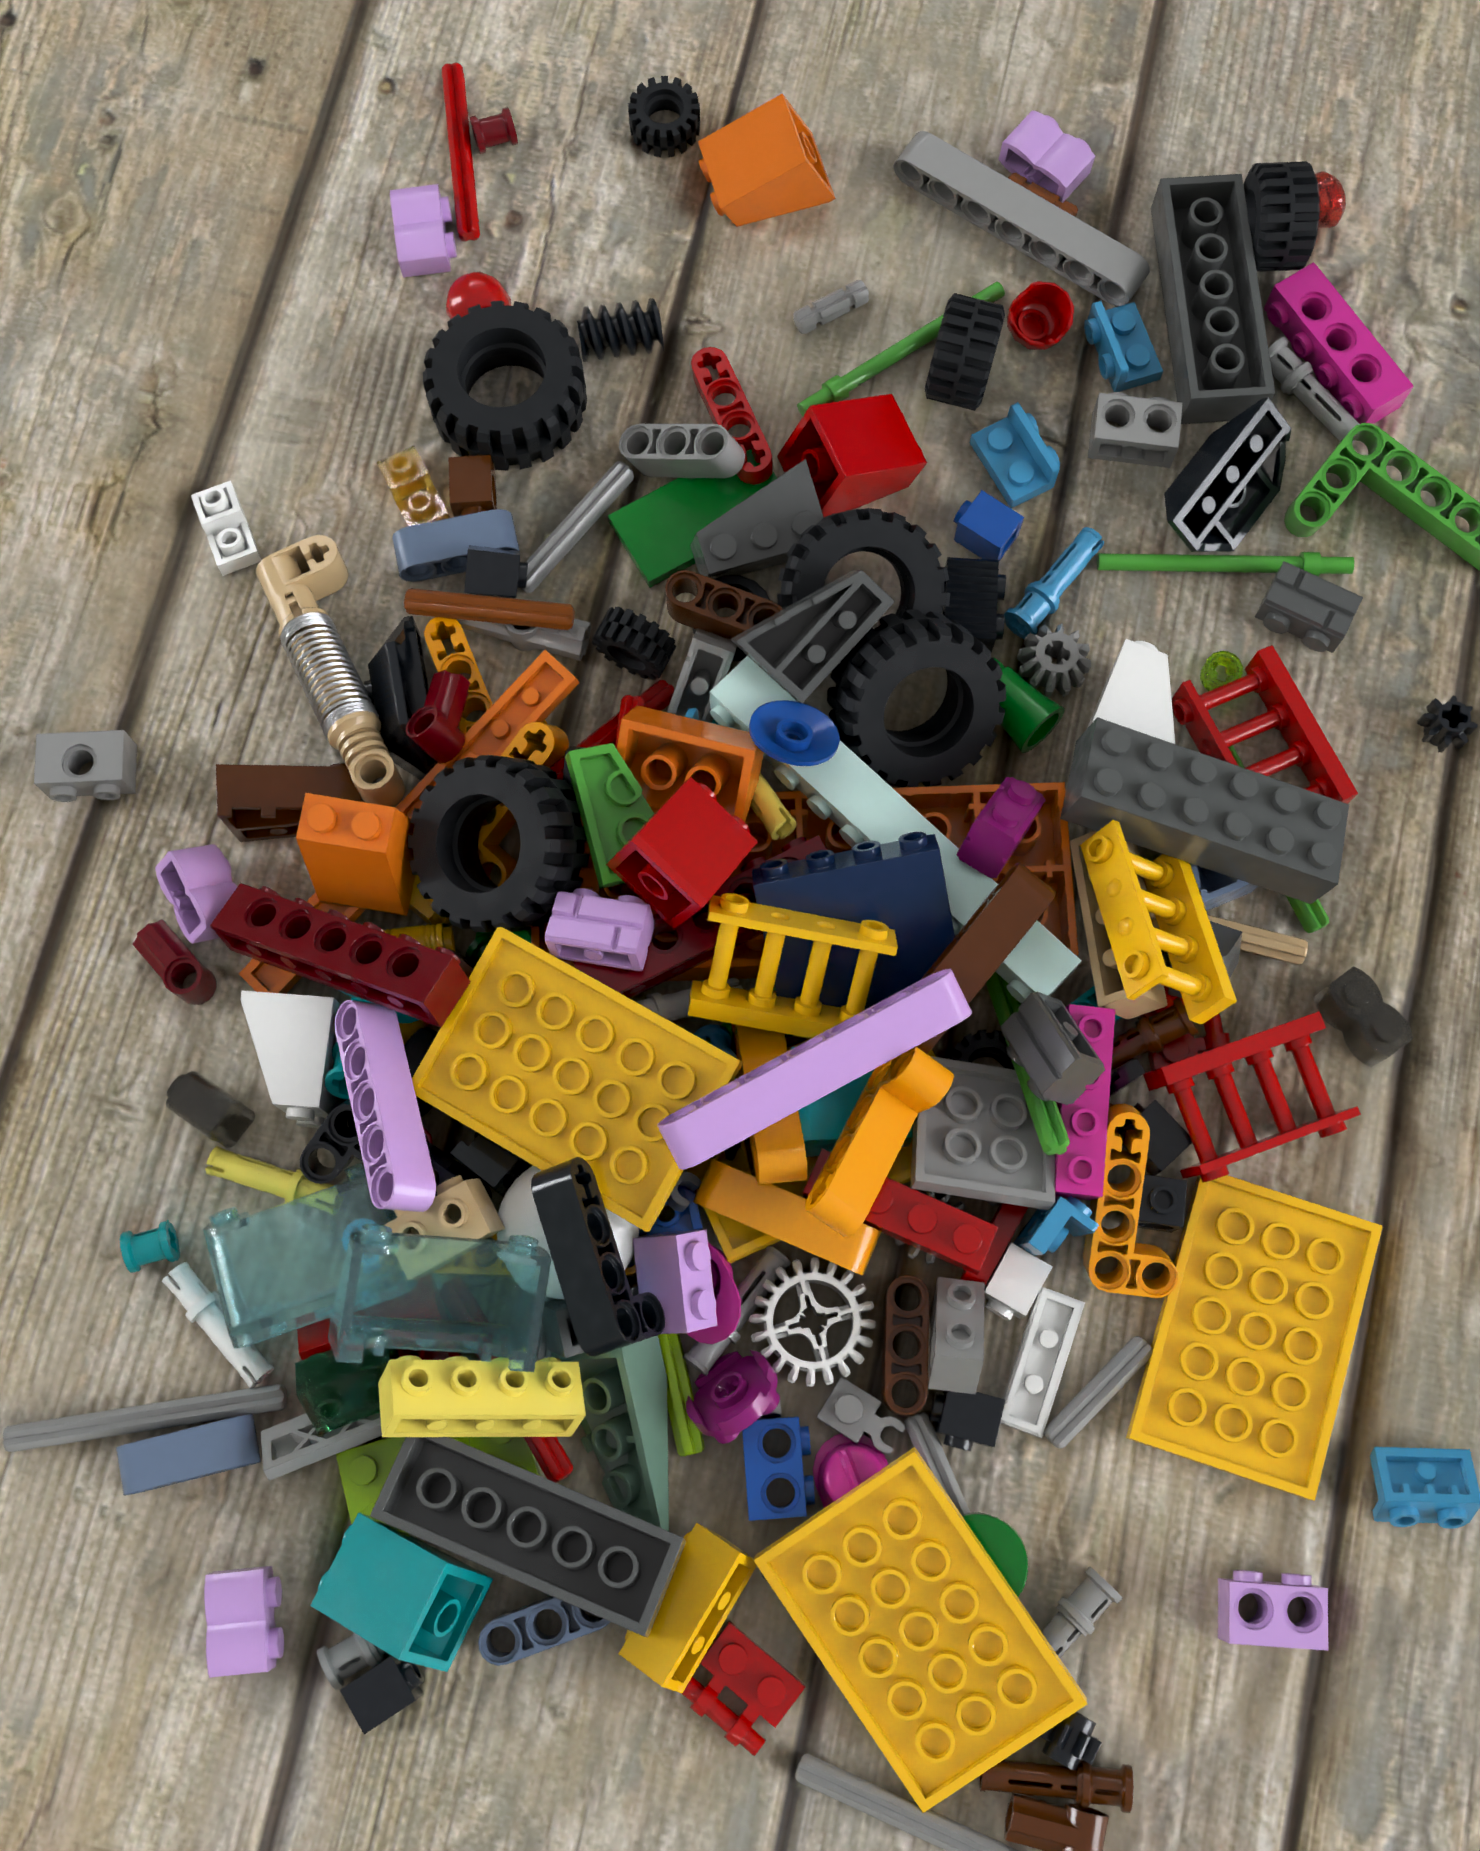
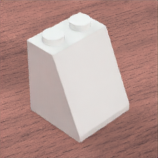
M1126 639L1109 673L1088 727L1098 717L1175 744L1168 655L1159 652L1154 645L1148 642H1134Z
M242 990L240 1000L272 1104L285 1112L286 1118L296 1120V1125L319 1128L328 1114L341 1103V1099L333 1096L325 1087L326 1074L329 1070L333 1069L334 1065L332 1048L337 1041L335 1017L341 1004L334 997Z

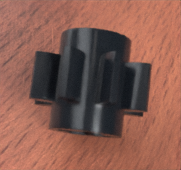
M1452 696L1443 705L1435 698L1426 707L1428 713H1424L1417 720V724L1424 727L1425 736L1422 738V741H1429L1431 744L1438 746V752L1441 753L1451 743L1458 750L1461 749L1468 742L1466 735H1470L1478 728V724L1471 722L1470 712L1473 707L1465 706L1463 703L1458 702L1456 696Z
M1075 1712L1040 1736L1046 1739L1041 1752L1076 1771L1081 1759L1092 1765L1102 1744L1101 1741L1092 1736L1096 1723L1084 1715Z

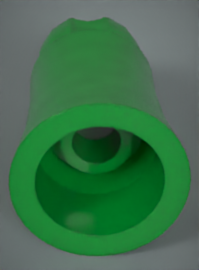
M994 658L999 663L1003 673L999 680L1006 685V700L999 702V705L1005 709L1003 722L1000 726L1008 733L1022 753H1027L1052 732L1061 720L1065 708L1036 690L1011 667H1005L999 660Z

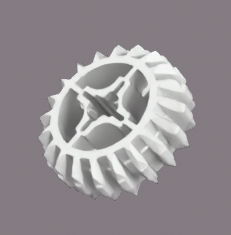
M816 1257L811 1258L810 1272L804 1273L800 1260H793L792 1269L795 1275L792 1277H788L786 1271L782 1267H778L775 1272L781 1284L777 1287L766 1279L763 1287L771 1294L769 1300L762 1296H757L754 1302L758 1307L765 1309L764 1315L752 1314L749 1317V1322L752 1324H764V1331L752 1334L751 1339L754 1343L767 1339L769 1346L762 1349L760 1353L766 1359L773 1353L779 1358L772 1366L776 1374L781 1371L784 1364L792 1367L787 1380L790 1383H795L799 1370L807 1372L805 1379L807 1387L814 1386L815 1372L821 1371L825 1384H832L833 1375L830 1369L835 1366L843 1377L849 1376L851 1372L844 1360L849 1357L854 1363L862 1364L864 1357L854 1348L857 1344L865 1348H870L873 1344V1340L869 1337L860 1335L861 1329L871 1330L876 1328L875 1320H862L861 1313L868 1312L874 1308L873 1302L866 1301L858 1304L856 1297L866 1291L865 1285H857L851 1291L846 1286L854 1275L851 1270H847L841 1280L833 1277L837 1264L830 1262L826 1274L818 1272L820 1262L819 1258ZM809 1283L821 1284L831 1288L842 1297L846 1305L833 1308L821 1306L816 1302ZM796 1287L800 1308L799 1313L790 1320L773 1325V1315L777 1303L786 1292ZM805 1298H807L810 1309H813L816 1316L823 1315L827 1317L836 1315V1317L827 1319L825 1326H819L823 1331L818 1335L820 1346H818L816 1337L812 1335L810 1328H788L798 1325L799 1318L805 1319L806 1316L803 1314L807 1309ZM851 1319L850 1335L845 1346L838 1354L830 1358L826 1341L827 1329L841 1321ZM797 1335L804 1337L811 1345L816 1362L804 1361L792 1356L781 1346L778 1339Z

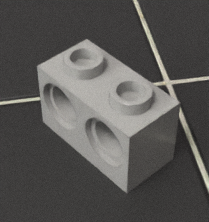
M1122 392L1099 393L1092 412L1088 458L1170 468L1179 448L1183 403L1169 401L1164 397L1148 399L1131 397ZM1108 422H1116L1121 427H1113ZM1149 427H1157L1161 429L1163 432H1155Z
M944 1277L937 1278L930 1311L928 1389L976 1394L984 1362L985 1282Z

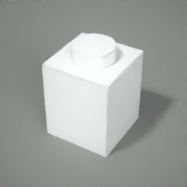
M1010 1243L1007 1245L985 1285V1299L988 1300L985 1307L1008 1321L1011 1320L1013 1315L1019 1319L1025 1317L1053 1266Z

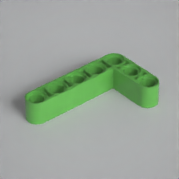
M1371 423L1358 424L1348 432L1285 513L1284 522L1291 534L1297 537L1311 536L1331 518L1360 481L1480 571V503L1378 426ZM1352 441L1363 442L1367 446L1368 455L1357 453L1353 449ZM1386 466L1396 467L1401 472L1402 481L1391 479L1387 474ZM1334 473L1338 475L1342 481V488L1330 486L1326 480V474ZM1421 491H1427L1434 496L1436 501L1435 507L1428 506L1422 501ZM1300 506L1311 507L1316 513V521L1305 520L1300 514ZM1455 516H1460L1468 522L1469 532L1459 530L1455 523Z

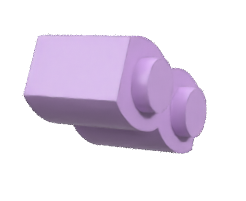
M1032 110L1002 142L998 160L1009 172L1017 173L1025 177L1030 184L1034 182L1060 197V202L1063 203L1090 174L1095 155L1084 140L1063 133L1055 119Z
M438 184L390 190L396 251L403 278L450 272V258L457 257L453 232L446 233L445 223L452 222L449 197H441Z
M214 844L169 851L155 869L164 895L174 905L175 916L181 931L192 944L220 938L210 925L237 888V885L232 882L229 861Z
M272 1566L214 1571L205 1575L206 1658L209 1678L268 1672L276 1667L277 1658H282L284 1653V1634L281 1627H276L274 1618L275 1607H280L282 1601V1584L279 1576H273Z

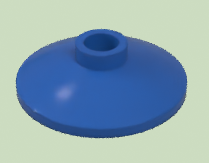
M779 700L765 703L753 712L749 723V733L755 745L771 758L790 765L814 766L822 764L835 755L840 742L838 729L827 715L810 705L796 701Z

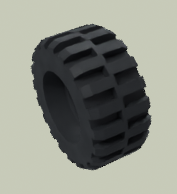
M492 301V306L481 308L479 304L468 308L469 314L462 318L457 314L447 322L449 327L447 331L443 329L438 331L432 340L434 348L427 350L424 359L426 369L422 373L423 385L438 432L444 442L451 443L452 450L459 456H468L469 454L470 456L491 455L495 470L508 471L509 465L518 464L521 470L532 467L531 461L540 458L542 462H545L554 457L553 449L556 447L561 450L564 449L572 441L570 431L575 433L579 430L583 422L582 412L586 410L587 404L583 364L575 339L569 336L568 329L560 320L555 319L551 321L549 312L538 307L531 311L527 303L514 301L513 306L505 305L504 301ZM502 366L524 367L534 371L543 378L542 384L531 397L513 406H487L469 396L471 388L482 375Z
M881 509L846 510L822 518L821 522L806 529L801 534L802 538L798 543L791 546L786 555L789 557L785 568H781L778 581H782L781 593L777 594L778 605L785 609L824 587L826 577L835 563L851 553L860 551L878 554L888 560L894 567L901 587L900 602L895 613L899 619L903 618L905 610L918 609L924 615L929 611L942 614L943 606H949L950 593H945L944 581L949 580L947 567H941L938 561V557L942 555L935 543H929L926 540L925 536L927 533L917 524L911 525L906 521V517L895 512H884ZM845 657L841 660L839 665H842L843 661L845 660Z
M916 609L905 610L902 619H899L894 613L880 618L881 625L874 629L871 627L845 656L842 665L838 664L832 670L830 678L836 683V686L829 687L827 690V703L832 707L828 715L838 729L840 741L890 786L896 784V782L900 787H918L919 782H922L925 787L939 786L942 784L941 779L944 777H948L952 781L963 775L964 773L961 769L969 763L974 766L983 757L980 752L984 746H992L997 737V734L993 731L996 724H1002L1005 709L999 705V702L1006 700V685L999 680L1003 673L999 663L991 657V651L958 622L953 619H947L941 613L929 611L924 615ZM931 667L945 668L947 673V690L937 712L925 723L913 729L903 731L885 729L884 711L888 698L894 688L905 677L918 670Z
M479 755L477 758L466 757L458 760L453 765V768H444L434 778L436 785H427L420 795L419 799L423 803L420 809L414 808L410 823L415 825L413 835H408V849H413L414 860H410L409 863L412 875H418L421 882L417 884V887L423 898L433 899L431 908L441 918H449L452 925L461 929H472L474 932H495L498 927H503L510 932L530 930L531 927L542 926L548 923L550 916L552 917V908L557 892L573 893L575 889L580 888L583 883V878L579 877L581 868H588L590 854L584 853V841H587L584 826L581 823L577 801L570 799L574 794L571 786L566 780L557 779L556 772L549 767L537 765L534 761L519 758ZM503 803L511 811L517 822L521 845L515 869L510 877L498 887L489 879L481 865L478 853V838L487 815L498 804Z

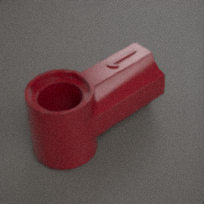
M446 670L433 675L424 707L416 711L406 725L407 736L439 764L446 763L456 757L465 744L466 737L458 727L470 682L462 674H454Z
M161 919L155 923H149L137 933L133 946L162 978L165 987L191 1005H200L211 999L217 987L214 974L198 960L166 921ZM197 972L195 982L190 987L183 989L185 978L189 974Z

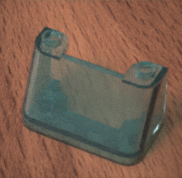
M363 1162L345 1169L346 1177L335 1186L251 1215L248 1212L238 1213L237 1207H232L209 1217L211 1223L207 1224L203 1231L227 1331L234 1348L247 1347L390 1297L410 1288L417 1282L419 1275L408 1278L383 1228V1225L396 1219L397 1216L394 1210L379 1209L373 1205Z
M362 1225L361 1231L351 1233L330 1318L328 1340L336 1362L362 1363L363 1351L367 1348H371L373 1356H383L384 1348L477 1353L480 1360L491 1362L492 1355L501 1358L507 1357L509 1359L508 1368L510 1371L534 1372L552 1257L544 1248L538 1246V1239L525 1235H511L509 1241L392 1233V1229L384 1225Z

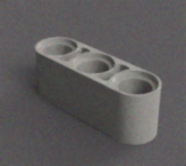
M635 424L627 428L619 440L621 454L641 474L647 477L729 478L737 474L745 462L743 448L722 425Z

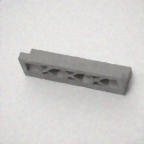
M378 1385L261 1431L263 1471L268 1480L270 1481L382 1436Z

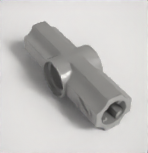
M457 619L462 629L509 641L514 648L520 651L546 650L549 653L581 661L586 653L591 633V623L579 619H574L573 627L570 630L541 627L518 630L515 628L516 625Z

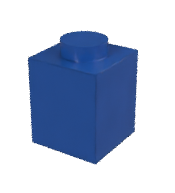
M981 490L973 502L966 500L955 515L953 522L957 524L954 541L982 559L1000 561L1019 536L1024 517Z

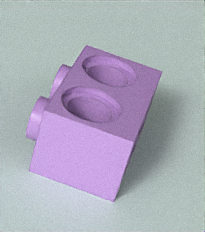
M1233 1570V1579L1218 1578V1639L1229 1644L1328 1651V1588L1313 1585L1311 1575L1281 1573V1582L1263 1581V1572ZM1252 1593L1257 1600V1612L1251 1619L1243 1620L1238 1611V1604L1244 1595ZM1301 1597L1306 1606V1613L1300 1622L1293 1624L1288 1617L1287 1608L1292 1599Z

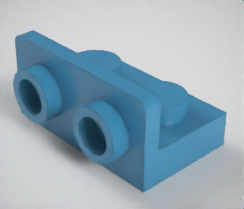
M1102 301L1092 303L1088 319L1084 322V331L1089 344H1094L1099 355L1098 365L1100 373L1105 380L1109 379L1113 392H1120L1160 380L1163 369L1135 302L1105 310Z
M1018 402L1009 407L1006 418L971 435L970 445L1011 509L1054 488L1060 470L1059 457L1056 451L1051 446H1046L1040 437L1035 418L1030 413H1025Z
M1060 1196L1055 1198V1203L1050 1210L1037 1208L1013 1244L1034 1256L1044 1255L1047 1251L1054 1253L1063 1243L1068 1233L1074 1237L1092 1234L1096 1231L1099 1224L1090 1218L1093 1212L1084 1203L1072 1196H1069L1067 1199Z
M1373 1448L1370 1460L1378 1495V1502L1372 1510L1374 1521L1390 1522L1391 1525L1396 1527H1409L1417 1523H1438L1440 1527L1453 1529L1470 1523L1479 1510L1480 1491L1470 1449Z

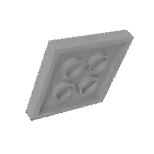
M931 1056L954 1074V1079L942 1100L932 1108L918 1113L913 1123L910 1189L1050 1210L1055 1203V1154L1049 1156L1042 1150L1016 1071Z

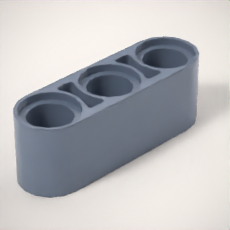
M503 509L488 510L399 529L392 536L399 577L410 582L466 572L469 545L520 551L511 512Z
M253 1414L232 1417L116 1447L124 1496L261 1462Z
M550 1596L492 1619L480 1632L478 1639L479 1651L482 1657L490 1664L497 1666L507 1665L598 1631L607 1626L610 1621L603 1618H592L584 1610ZM551 1609L559 1614L562 1620V1627L558 1634L546 1635L540 1631L537 1626V1617L540 1611ZM495 1627H507L513 1632L515 1646L512 1651L503 1653L494 1648L491 1642V1634Z

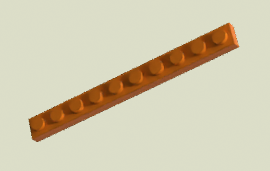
M544 650L464 734L466 737L465 744L459 754L446 763H437L396 808L409 818H412L414 808L420 809L423 803L419 799L420 795L427 785H436L434 778L444 768H453L456 761L466 757L477 758L479 755L501 756L520 729L531 722H543L580 683L578 679L550 653ZM316 892L307 901L315 909L328 912L330 909L336 910L353 922L366 910L321 902L318 900ZM252 959L239 972V975L256 992L287 994L302 978V976Z

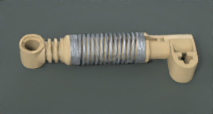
M325 535L311 536L263 558L257 565L256 576L280 624L278 632L281 644L289 657V661L292 663V667L295 669L301 686H303V691L306 693L314 714L317 716V721L320 722V727L326 740L334 749L341 752L345 765L349 769L351 779L364 802L394 807L404 796L405 786L380 735L381 722L379 715L371 703V699L363 686V682L360 680V676L357 674V670L354 668V664L343 641L340 639V635L337 633L333 620L325 610L319 608L316 602L343 588L348 580V569L332 538ZM384 777L381 781L371 784L375 779Z

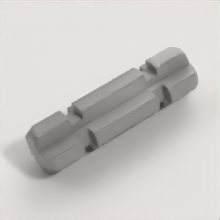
M856 280L846 285L847 290L843 291L840 288L812 302L813 307L811 308L806 305L796 310L793 314V320L799 332L806 334L816 329L817 323L824 325L850 312L849 307L852 306L855 309L869 301V291L863 281Z

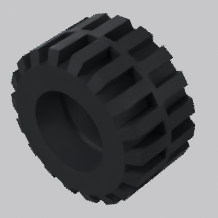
M1307 161L1255 163L1249 170L1243 185L1257 272L1301 270L1309 261L1316 242L1319 225V188L1312 165Z
M957 293L950 297L945 308L925 385L927 399L973 411L979 407L984 396L1005 318L1003 305Z

